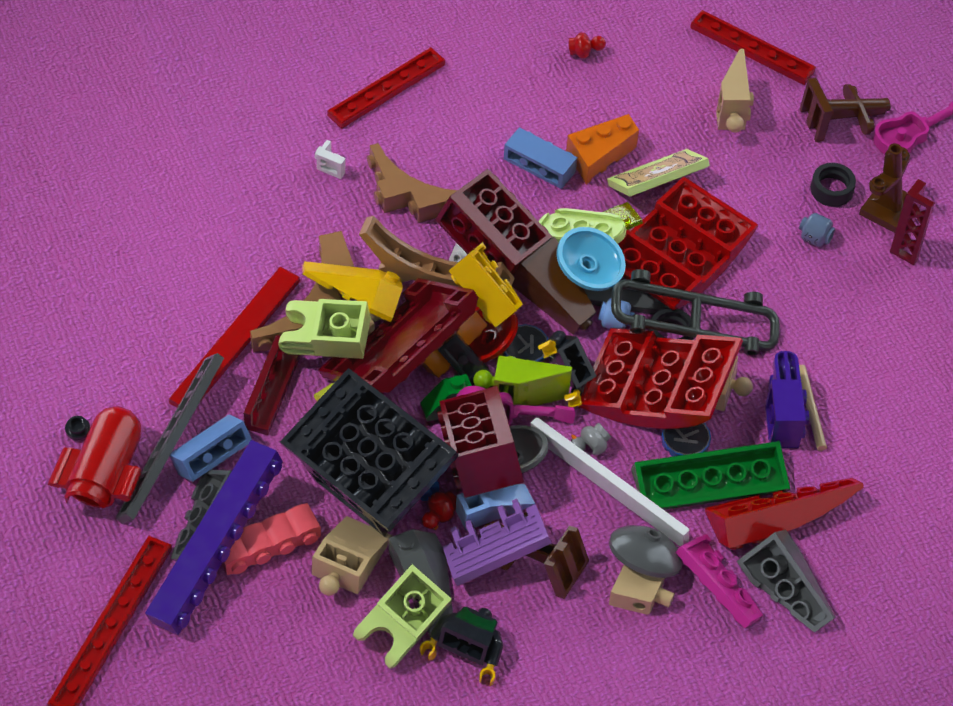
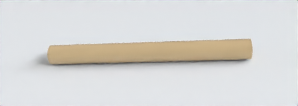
M799 365L802 389H806L807 392L806 408L809 411V420L818 451H823L827 446L805 365Z

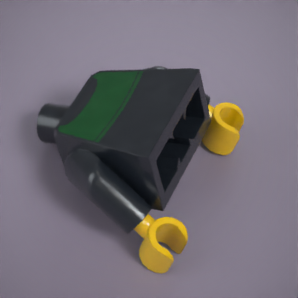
M561 330L555 331L547 342L538 345V349H542L544 359L549 357L552 364L572 367L571 393L564 395L565 401H568V407L582 405L580 396L584 392L586 383L597 375L578 337L568 336Z
M463 607L457 613L454 612L442 616L429 635L431 639L424 641L420 645L421 655L424 654L425 650L432 649L428 658L430 661L435 659L437 655L435 646L438 642L439 647L483 666L484 663H487L486 668H483L480 672L479 682L481 683L482 676L487 674L492 677L489 685L491 686L495 681L494 667L498 666L503 650L501 634L496 630L498 622L492 618V613L487 608H480L476 611L469 607Z

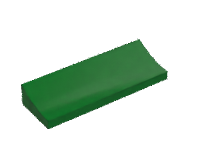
M780 441L634 462L631 468L637 491L663 510L740 499L755 495H767L777 491L787 492L790 490Z

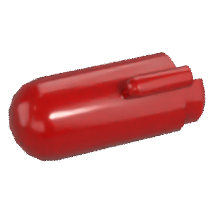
M120 406L103 409L93 420L81 449H74L72 447L62 449L48 485L65 488L66 493L64 497L66 503H68L70 496H73L86 505L103 509L112 506L115 499H121L126 502L130 501L141 475V469L138 466L130 465L141 438L139 418L131 410Z

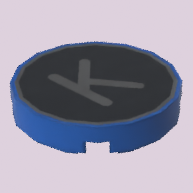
M518 325L513 342L502 354L505 357L513 356L518 359L541 362L545 360L543 357L544 353L542 349H538V345L547 342L548 337L543 330L536 326Z
M706 423L686 428L663 429L661 434L662 446L670 452L672 457L707 452L711 442L710 430Z

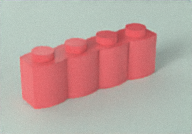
M308 503L297 505L285 513L275 514L262 522L244 527L241 537L231 547L228 559L222 562L226 574H241L250 565L265 564L275 555H287L297 546L315 543L321 537V527Z

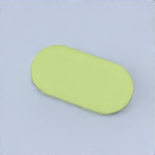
M560 208L551 215L549 213L545 214L538 221L557 239L558 243L565 233L578 227L598 229L613 238L617 244L626 235V227L622 218L611 213Z

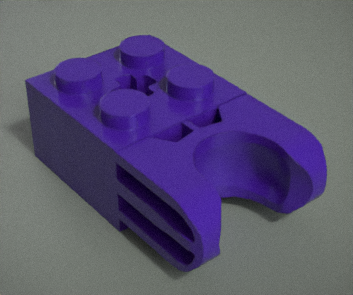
M780 351L776 353L774 358L773 375L769 379L768 396L765 405L769 443L780 441L781 448H799L801 438H805V425L809 424V411L804 408V404L807 401L806 389H802L797 355L790 351Z

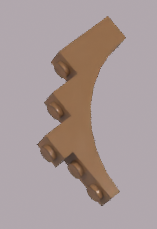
M379 143L370 145V155H367V162L370 169L374 168L377 186L374 198L376 204L381 205L384 213L408 207L411 215H415L418 223L437 218L448 198L457 190L429 185L409 176L385 155Z
M375 216L366 217L359 236L381 261L378 270L386 273L391 271L397 274L402 282L416 281L418 278L458 286L452 280L451 273L449 272L458 262L448 261L422 252L396 237ZM498 262L497 265L499 267L495 269L502 280L507 279L512 286L515 278L503 262Z
M342 231L319 236L321 263L354 267ZM316 282L310 294L303 301L318 302L319 299H341L338 289L334 287L333 289H327ZM286 315L270 325L250 331L253 353L270 350L276 335L281 336L283 332L296 331L304 325L291 322Z

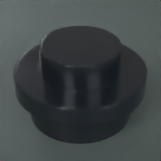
M82 416L71 417L65 425L66 435L74 440L85 438L90 429L89 422Z

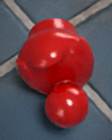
M580 32L576 37L569 38L570 55H577L581 59L588 58L591 48L601 51L606 46V41L602 36H595L590 40L585 32Z
M437 491L428 497L430 511L422 517V524L425 528L437 530L439 522L445 523L451 520L456 510L457 498L452 492L447 491L444 493Z

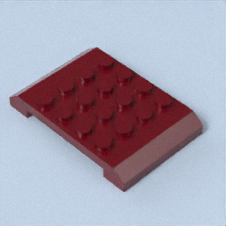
M418 278L402 293L406 301L395 311L392 321L385 320L367 336L363 359L332 357L318 370L323 378L337 381L349 368L380 393L391 392L399 383L405 381L416 367L422 365L433 351L438 350L443 345V342L450 335L455 334L460 329V326L475 313L478 301L476 292L468 288Z

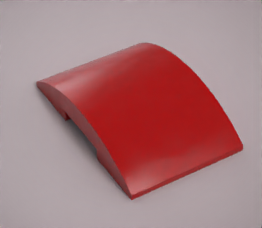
M683 176L656 202L654 210L631 231L626 230L624 239L618 243L625 257L626 266L623 277L631 280V272L633 270L643 269L651 273L650 284L702 293L733 262L758 228V224ZM649 293L673 310L679 309L691 302Z
M610 328L593 366L597 376L586 383L584 392L580 396L582 405L578 407L613 421L647 428L676 429L702 424L710 420L743 340L737 337L697 335L695 340L658 338L654 331L636 334L632 333L630 329Z

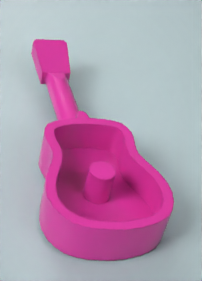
M953 101L947 108L928 118L921 117L915 112H906L901 117L879 122L875 127L874 144L884 155L889 145L893 143L906 148L910 154L916 145L927 140L930 126L953 115Z
M468 386L460 390L457 396L480 391L485 388ZM499 392L509 426L513 418H517L518 415L549 416L566 423H574L576 413L574 407L555 405V407L515 405L509 393Z

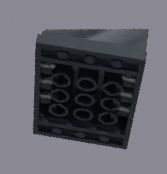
M349 368L280 441L283 447L303 463L314 481L384 537L459 456L456 450Z

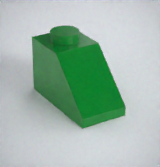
M467 374L442 379L420 402L427 422L439 419L437 412L442 411L439 401L456 397L460 390L472 386Z

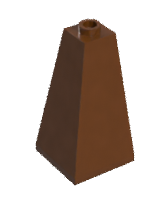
M553 236L520 263L513 275L515 279L512 287L574 335L579 330L584 332L592 325L593 321L591 319L596 311L585 290L568 279L561 270L556 253L558 241Z

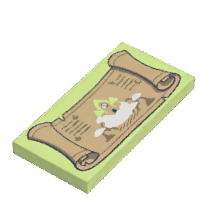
M685 149L607 178L610 187L631 197L705 169L710 164L708 158Z

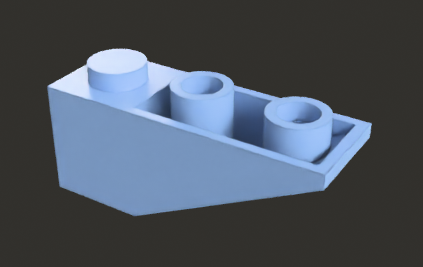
M516 484L464 498L463 493L458 494L456 498V513L467 531L465 522L471 520L474 528L500 519L497 507L501 505L506 508L508 515L516 513L512 506V500L516 498L522 510L534 505L535 502L525 484Z

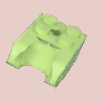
M319 299L318 302L293 300L287 303L285 312L289 320L304 326L296 331L283 332L280 336L278 345L284 353L364 358L371 320L367 301Z
M412 564L356 627L353 637L358 641H364L376 631H386L393 638V646L385 656V665L392 669L451 605L452 599ZM409 600H420L419 608H410Z

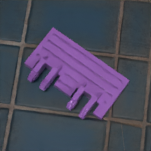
M517 498L512 500V506L516 512L513 515L508 516L507 510L503 505L497 507L504 527L502 528L499 521L479 530L481 538H478L471 520L465 522L469 535L462 537L456 526L451 528L457 549L452 542L442 547L453 580L457 586L551 544L550 537L536 504L526 508L527 517H525Z

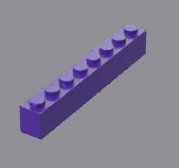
M253 440L249 442L146 610L145 614L152 624L176 635H179L181 630L188 625L190 615L195 607L202 602L204 592L208 585L214 582L222 562L228 559L230 549L234 542L241 537L248 519L254 516L260 499L267 494L274 476L280 473L283 461L277 450Z

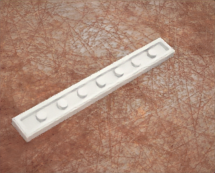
M536 417L531 422L532 427L541 430L546 435L549 450L677 545L681 546L689 542L688 527L541 419Z

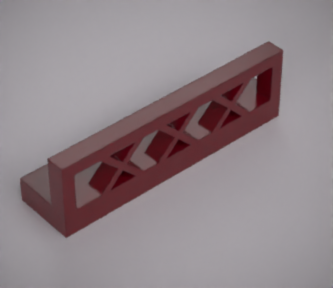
M920 179L906 193L890 253L912 265H915L918 260L935 202L923 196L927 183ZM920 205L926 207V210L920 211ZM916 218L921 225H915ZM912 233L915 236L916 240H911L910 237ZM905 247H908L912 255L904 251L903 249Z
M278 335L275 336L244 410V423L247 430L264 435H269L300 359V355L287 354L279 348L280 336Z

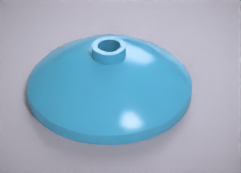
M578 227L565 233L558 243L556 251L558 264L567 278L576 285L592 291H603L614 287L623 277L626 266L624 254L616 241L606 233L595 228Z

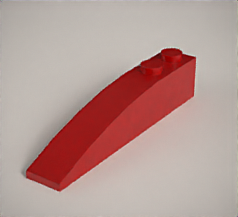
M854 478L820 483V489L813 486L798 487L797 493L772 492L773 497L760 499L759 495L707 507L705 508V513L719 543L729 549L736 550L743 548L744 544L761 543L774 532L785 529L786 531L793 530L824 515L863 489L864 485L863 482Z

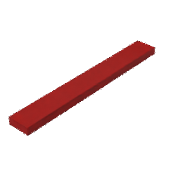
M279 267L171 395L169 404L176 408L179 406L204 359L218 353L224 360L203 395V399L250 343V331L264 326L299 284L300 277Z
M152 536L147 537L49 699L48 706L80 705L172 550L171 544Z

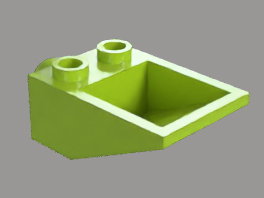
M499 356L495 376H492L487 370H479L474 375L473 380L475 386L485 389L490 386H498L499 392H506L511 395L515 405L538 406L565 399L564 395L569 394L572 367L518 359L513 356Z

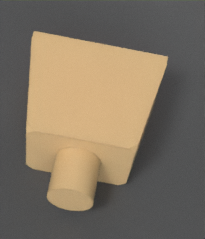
M624 565L611 590L609 605L647 615L651 613L655 602L669 608L675 593L662 588L665 578L647 576Z

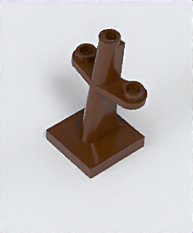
M811 78L807 81L799 110L800 112H808L806 124L809 129L816 128L814 140L815 142L824 141L830 120L857 117L862 133L870 135L874 131L875 125L874 121L871 118L869 119L868 116L885 114L891 108L890 100L887 97L860 99L857 88L851 84L843 86L845 99H827L817 78Z
M896 143L889 145L885 153L883 173L870 180L869 189L872 194L859 212V215L894 233L907 193L902 190V177L910 162V154L906 148Z
M492 521V523H486L484 527L491 525L495 522ZM573 526L567 528L557 544L551 543L525 555L544 564L555 596L565 599L589 562L578 528ZM516 560L499 568L508 570Z

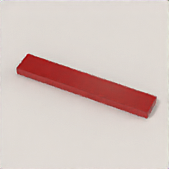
M703 10L691 22V29L737 52L739 49H744L745 56L802 85H805L815 72L816 66Z
M430 47L327 110V116L343 129L443 67L445 59Z

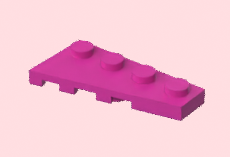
M708 534L681 545L676 554L682 559L683 564L696 574L704 586H707L716 596L717 601L724 605L733 615L736 622L747 628L760 620L763 616L762 612L746 589L738 587V578L733 570L728 571L721 561L724 558L719 550L713 551L709 545L712 540Z

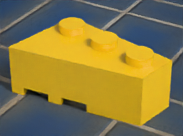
M482 242L454 265L449 272L451 273L452 280L458 286L472 289L476 292L478 296L477 306L481 309L483 317L488 323L497 327L517 311L523 303L508 280H502L495 269L499 266L495 260L489 261L483 252L486 246Z

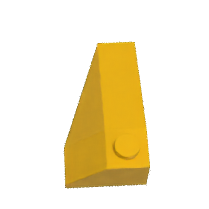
M304 261L302 265L304 276L327 289H333V287L338 289V292L346 300L367 301L371 314L389 322L392 321L403 289L402 280L397 274L391 271L386 273L377 269Z

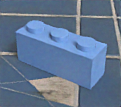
M520 127L504 145V160L560 189L566 185L576 172L578 157Z
M227 415L171 452L170 458L178 475L193 482L247 446L252 438L243 420Z

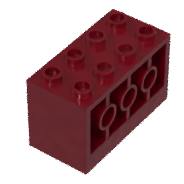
M486 169L453 193L435 219L467 254L483 242L486 246L483 252L489 261L503 262L512 275H514L522 261L553 237L546 227L537 221L532 213L518 201L516 196L489 169Z
M498 386L439 401L442 411L437 412L444 442L459 454L458 458L450 466L457 490L462 488L464 498L524 482Z

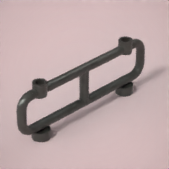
M643 269L633 270L631 272V280H621L613 287L611 297L612 314L619 322L631 325L630 331L632 333L641 334L647 328L694 338L697 335L742 338L741 347H744L746 355H757L759 350L768 351L778 344L780 333L779 318L771 308L763 306V294L759 292L745 293L744 302L685 291L650 284L651 273ZM630 289L691 301V327L646 319L645 316L639 314L632 316L624 314L621 310L622 291ZM701 304L766 316L770 321L769 340L760 341L759 338L753 336L745 338L700 329Z

